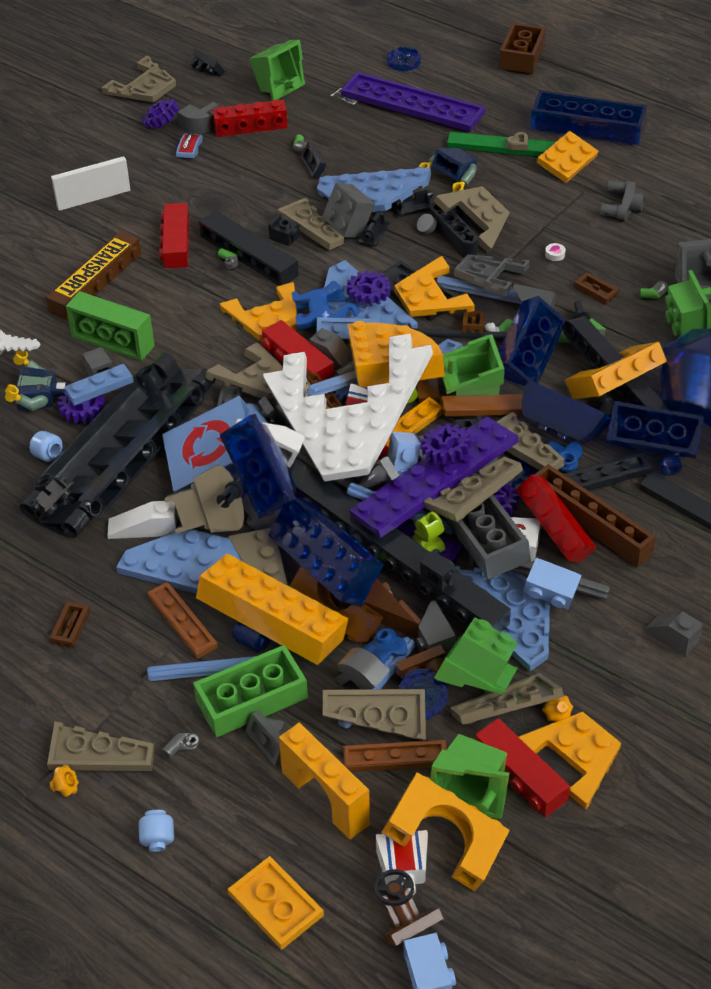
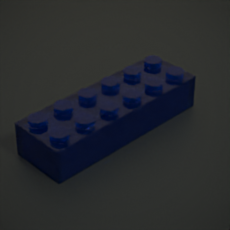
M539 90L532 108L531 129L550 131L557 134H566L571 131L577 136L639 145L645 126L647 106Z
M288 495L268 534L270 538L339 601L362 607L384 566L383 563L310 501Z

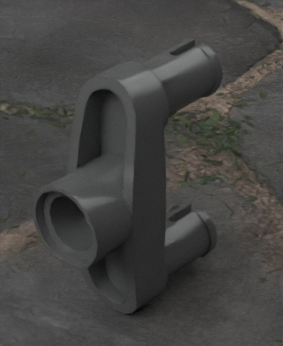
M609 180L607 192L624 194L622 204H619V206L602 203L600 216H610L617 218V220L626 221L632 210L642 212L645 194L635 193L634 181L620 182Z

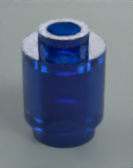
M240 622L236 623L232 632V637L236 639V642L255 652H259L261 649L264 650L270 641L266 636Z

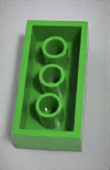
M81 291L66 305L71 336L73 338L140 361L155 346L149 314Z
M285 645L193 683L196 702L216 738L247 725L251 714L261 711L264 716H268L308 698L307 680Z

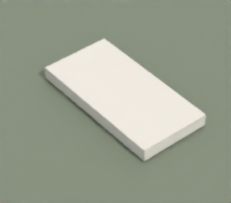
M124 156L51 176L56 205L59 211L131 191L127 162Z

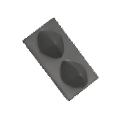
M386 456L375 463L370 474L365 475L358 485L365 488L378 485L381 488L397 478L399 474L389 457Z
M261 711L251 714L245 732L274 766L281 764L279 744L281 734L279 731L282 729L284 721L266 718Z

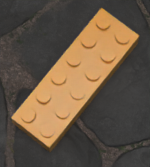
M228 553L199 576L197 599L278 644L285 645L287 649L316 665L324 660L344 639L348 622L347 617Z

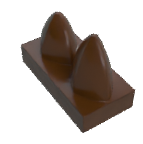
M441 644L396 662L394 675L397 680L403 679L404 681L409 676L411 678L410 682L406 684L410 688L424 689V686L414 687L413 684L424 683V679H421L424 678L422 671L432 673V677L436 676L445 655ZM417 672L421 673V675L418 678L415 677L413 674Z

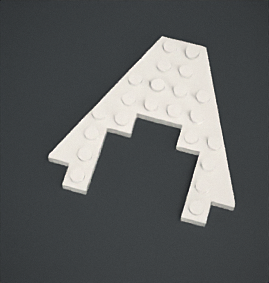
M411 334L389 337V383L368 386V402L330 409H326L325 394L305 397L307 368L305 352L284 355L283 370L264 373L263 377L294 431L305 436L302 445L324 481L369 475L433 354L431 345L412 348Z

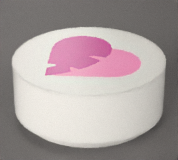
M558 243L549 244L546 247L545 256L551 261H560L564 259L566 249Z

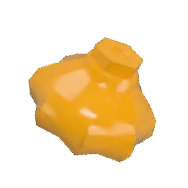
M568 696L545 702L542 710L546 714L548 721L558 722L571 716L573 705L570 703Z
M68 765L57 767L54 771L53 780L50 782V788L54 792L59 791L64 797L76 794L79 781L75 771L71 770Z

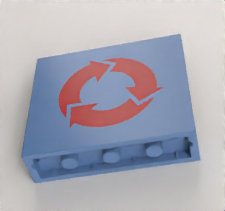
M240 396L162 434L174 493L192 488L191 484H193L195 476L218 464L227 469L233 479H236L260 456L255 450L229 438L237 419L247 420L245 413L250 411V408Z

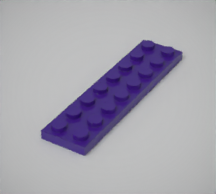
M357 72L341 89V96L468 132H471L485 114L484 106Z
M486 416L466 430V433H470L472 448L469 449L468 455L462 454V460L456 458L455 463L452 464L448 461L443 465L442 461L434 464L433 459L426 460L425 458L349 510L350 516L382 538L425 508L424 501L431 497L434 500L441 496L440 491L448 487L452 489L461 483V480L471 476L519 442L518 435Z

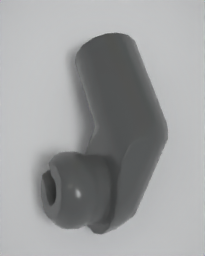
M178 733L161 749V753L167 759H171L178 750H192L196 748L199 743V737L195 733Z

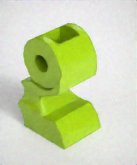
M432 511L415 522L417 530L414 531L415 535L412 539L430 552L435 548L442 552L445 550V545L438 535L444 532V526L440 517Z

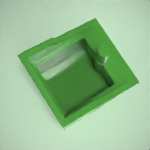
M289 40L283 44H275L249 58L260 91L270 93L272 101L278 100L305 85L300 40Z
M689 270V280L668 286V295L665 297L668 306L666 319L668 323L672 324L673 334L678 336L681 344L699 340H706L708 343L711 342V305L707 296L711 295V287L701 289L693 271Z
M487 335L470 341L466 346L443 354L445 377H442L447 394L452 393L453 396L499 395L500 385L504 384V366L493 335Z
M475 617L462 638H458L434 678L459 687H463L466 684L483 689L485 693L494 692L503 695L518 668L508 664L518 642L511 635L494 629L489 622Z
M458 734L447 750L442 749L433 763L430 779L443 789L453 792L467 804L477 807L480 812L488 817L502 818L509 773L505 772L507 753Z

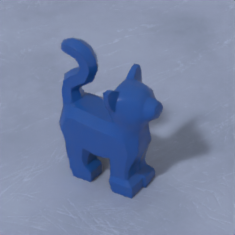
M331 281L325 288L313 289L299 295L296 291L292 292L296 309L303 310L309 308L310 313L306 315L302 313L297 314L296 323L299 330L317 326V317L343 318L348 311H352L354 317H357L359 314L358 306L353 303L343 305L337 314L331 313L328 302H347V298L343 295V287L338 285L336 281Z

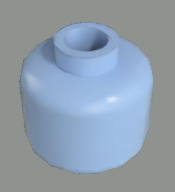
M39 431L32 437L29 448L34 457L46 462H52L62 453L63 444L59 436L47 431Z
M150 810L145 812V816L140 818L138 823L140 843L145 847H149L151 852L164 851L165 846L171 844L174 840L173 818L167 815L164 810Z

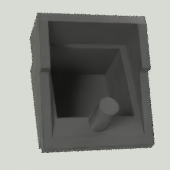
M711 239L678 242L675 269L677 283L689 280L688 271L692 270L701 289L711 287Z

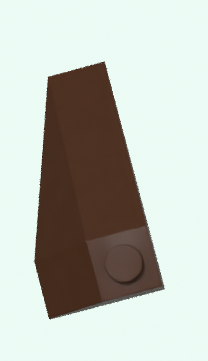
M355 552L351 553L333 582L335 601L346 608L352 604H366L383 617L381 624L418 638V627L421 620L402 599L396 600L390 591L391 587L387 582L382 584L373 575L376 570Z

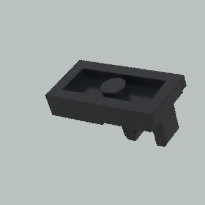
M197 49L193 50L192 54L195 57L190 62L193 69L196 68L200 73L206 69L212 75L214 73L219 76L224 74L225 70L217 61Z
M307 142L300 155V159L311 177L319 179L327 163L314 144Z

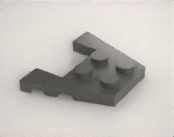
M467 255L454 269V276L501 296H506L511 290L512 282L496 278L503 270L524 274L529 268L530 260L522 259V263L512 262V258H505L503 261H493V257Z

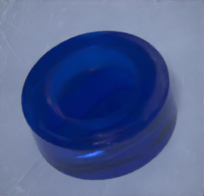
M677 456L665 457L658 464L661 474L665 476L675 475L682 470L681 460Z

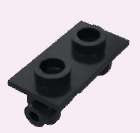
M426 189L415 192V198H412L411 195L403 201L398 199L392 205L399 216L430 209V204L432 203L430 198H433L431 190L428 191Z
M382 211L374 213L358 243L375 247L378 245L390 222L385 221Z
M62 476L54 477L44 489L50 496L42 491L32 500L30 508L34 512L41 513L39 521L45 515L50 517L58 508L55 504L59 500L64 502L72 493L69 489L74 483L73 481L67 485L65 483L66 480Z

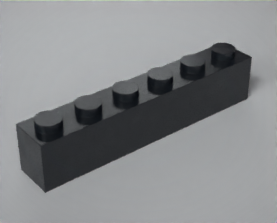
M218 211L212 212L199 221L200 236L220 249L223 248L237 254L240 262L279 286L288 284L299 276L298 260Z

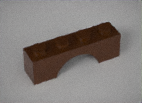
M300 566L290 587L347 617L348 622L345 633L350 641L354 643L370 642L383 617L366 604H352L347 609L341 610L334 604L330 595L331 579L314 567Z

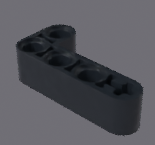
M432 202L430 204V215L437 221L435 229L463 258L467 255H477L478 236L462 220L464 211L459 206H456L445 213L435 202Z

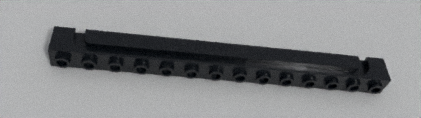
M270 458L256 473L258 476H263L273 487L282 490L290 499L299 502L305 510H310L317 515L322 522L328 523L337 533L343 534L350 539L355 546L361 547L372 558L382 562L387 569L400 575L405 582L414 585L423 595L435 600L441 608L450 611L459 621L470 625L476 617L477 619L489 622L499 632L503 631L510 624L511 608L457 570H455L459 574L457 582L453 586L446 588L443 592L420 578V561L430 554V551L397 528L382 538L375 535L350 516L349 510L360 502L330 481H324L320 474L299 459L295 458L289 468Z

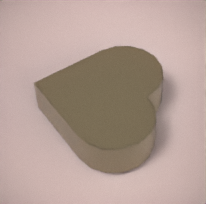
M518 132L514 136L508 137L506 147L510 150L527 151L528 135Z

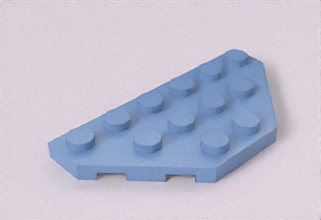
M418 167L415 169H398L395 171L328 175L320 177L317 191L320 196H325L329 200L335 183L353 184L375 203L372 212L386 211L392 207L391 204L398 199L403 201L413 195V190L418 187L423 189L429 185L431 171L430 167Z
M346 260L330 267L328 270L324 288L331 281H336L338 285L343 287V295L347 298V302H328L332 314H337L340 308L347 303L355 304L354 299L350 300L349 295H347V281L351 280L352 275L357 277V272L359 271ZM387 297L386 301L380 300V305L373 303V306H370L369 303H366L362 306L361 302L355 304L359 308L357 317H354L352 311H348L343 317L379 319V323L407 326L408 323H411V328H418V323L389 297Z
M190 529L177 534L174 532L126 550L116 569L118 574L160 585L168 582L172 588L197 594L199 576L228 553L241 561L242 559L229 538Z
M455 566V570L511 608L510 624L501 632L511 635L518 642L512 656L529 672L546 661L549 653L550 602L534 599L527 593H524L527 578L522 574L508 571L507 573L487 579L480 568L474 567V570H460V566Z

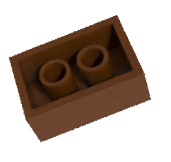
M512 22L500 49L499 68L507 71L533 74L545 46L546 27Z

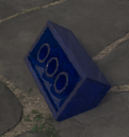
M539 296L522 301L498 351L504 366V379L530 388L537 387L563 331V323L567 321Z

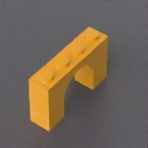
M654 342L631 346L619 352L623 357L622 359L601 368L581 371L565 379L572 400L601 396L667 362L660 343Z
M298 723L279 737L282 773L298 789L315 778L323 787L330 800L333 824L349 840L370 825L369 789L302 724Z
M417 772L381 833L405 847L423 819L438 816L450 820L459 828L465 842L463 856L451 877L475 892L485 880L510 830L504 827L498 820L491 819L480 812L477 807L467 804L453 792L443 789L432 782L429 777L422 776Z

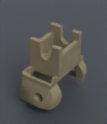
M215 465L200 475L195 476L194 482L191 484L192 488L165 497L166 503L174 500L182 524L175 528L176 534L204 525L205 529H210L211 533L235 531L243 526L244 507L241 497L235 499L228 508L220 507L225 502L224 500L219 505L217 504V496L225 490V486L229 481L234 480L230 472L223 466Z

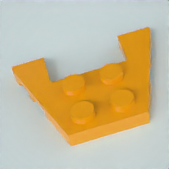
M442 256L394 285L396 295L411 317L436 315V312L449 311L450 314L456 310L467 309V312L475 311L474 303L468 294L446 299L433 279L450 273L449 266Z
M293 282L276 287L281 301H274L247 311L243 310L237 298L220 303V310L224 314L227 312L232 316L234 322L238 321L241 323L243 329L259 341H262V330L280 320L284 321L295 331L298 330L296 323L297 309L292 298V292H295Z
M584 712L519 736L536 754L545 746H549L583 775L579 781L570 787L569 796L585 809L589 807L591 799L600 787L604 775L608 772L621 746V742Z

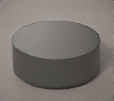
M430 214L422 215L417 221V229L423 234L432 233L437 225L436 219Z

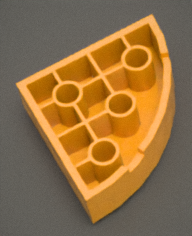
M363 321L348 324L350 348L359 387L366 388L368 386L389 383V337L411 334L412 348L431 345L433 354L419 380L445 377L443 353L440 347L425 334L406 325L365 323Z

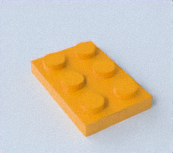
M569 131L541 154L536 163L567 183L589 164L599 151Z
M271 856L228 888L230 897L281 950L324 916V910Z

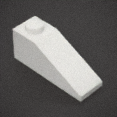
M237 419L229 438L290 468L299 453L305 436L285 426Z
M152 501L109 518L108 539L163 537L174 533L178 524L174 501L167 503L165 501Z

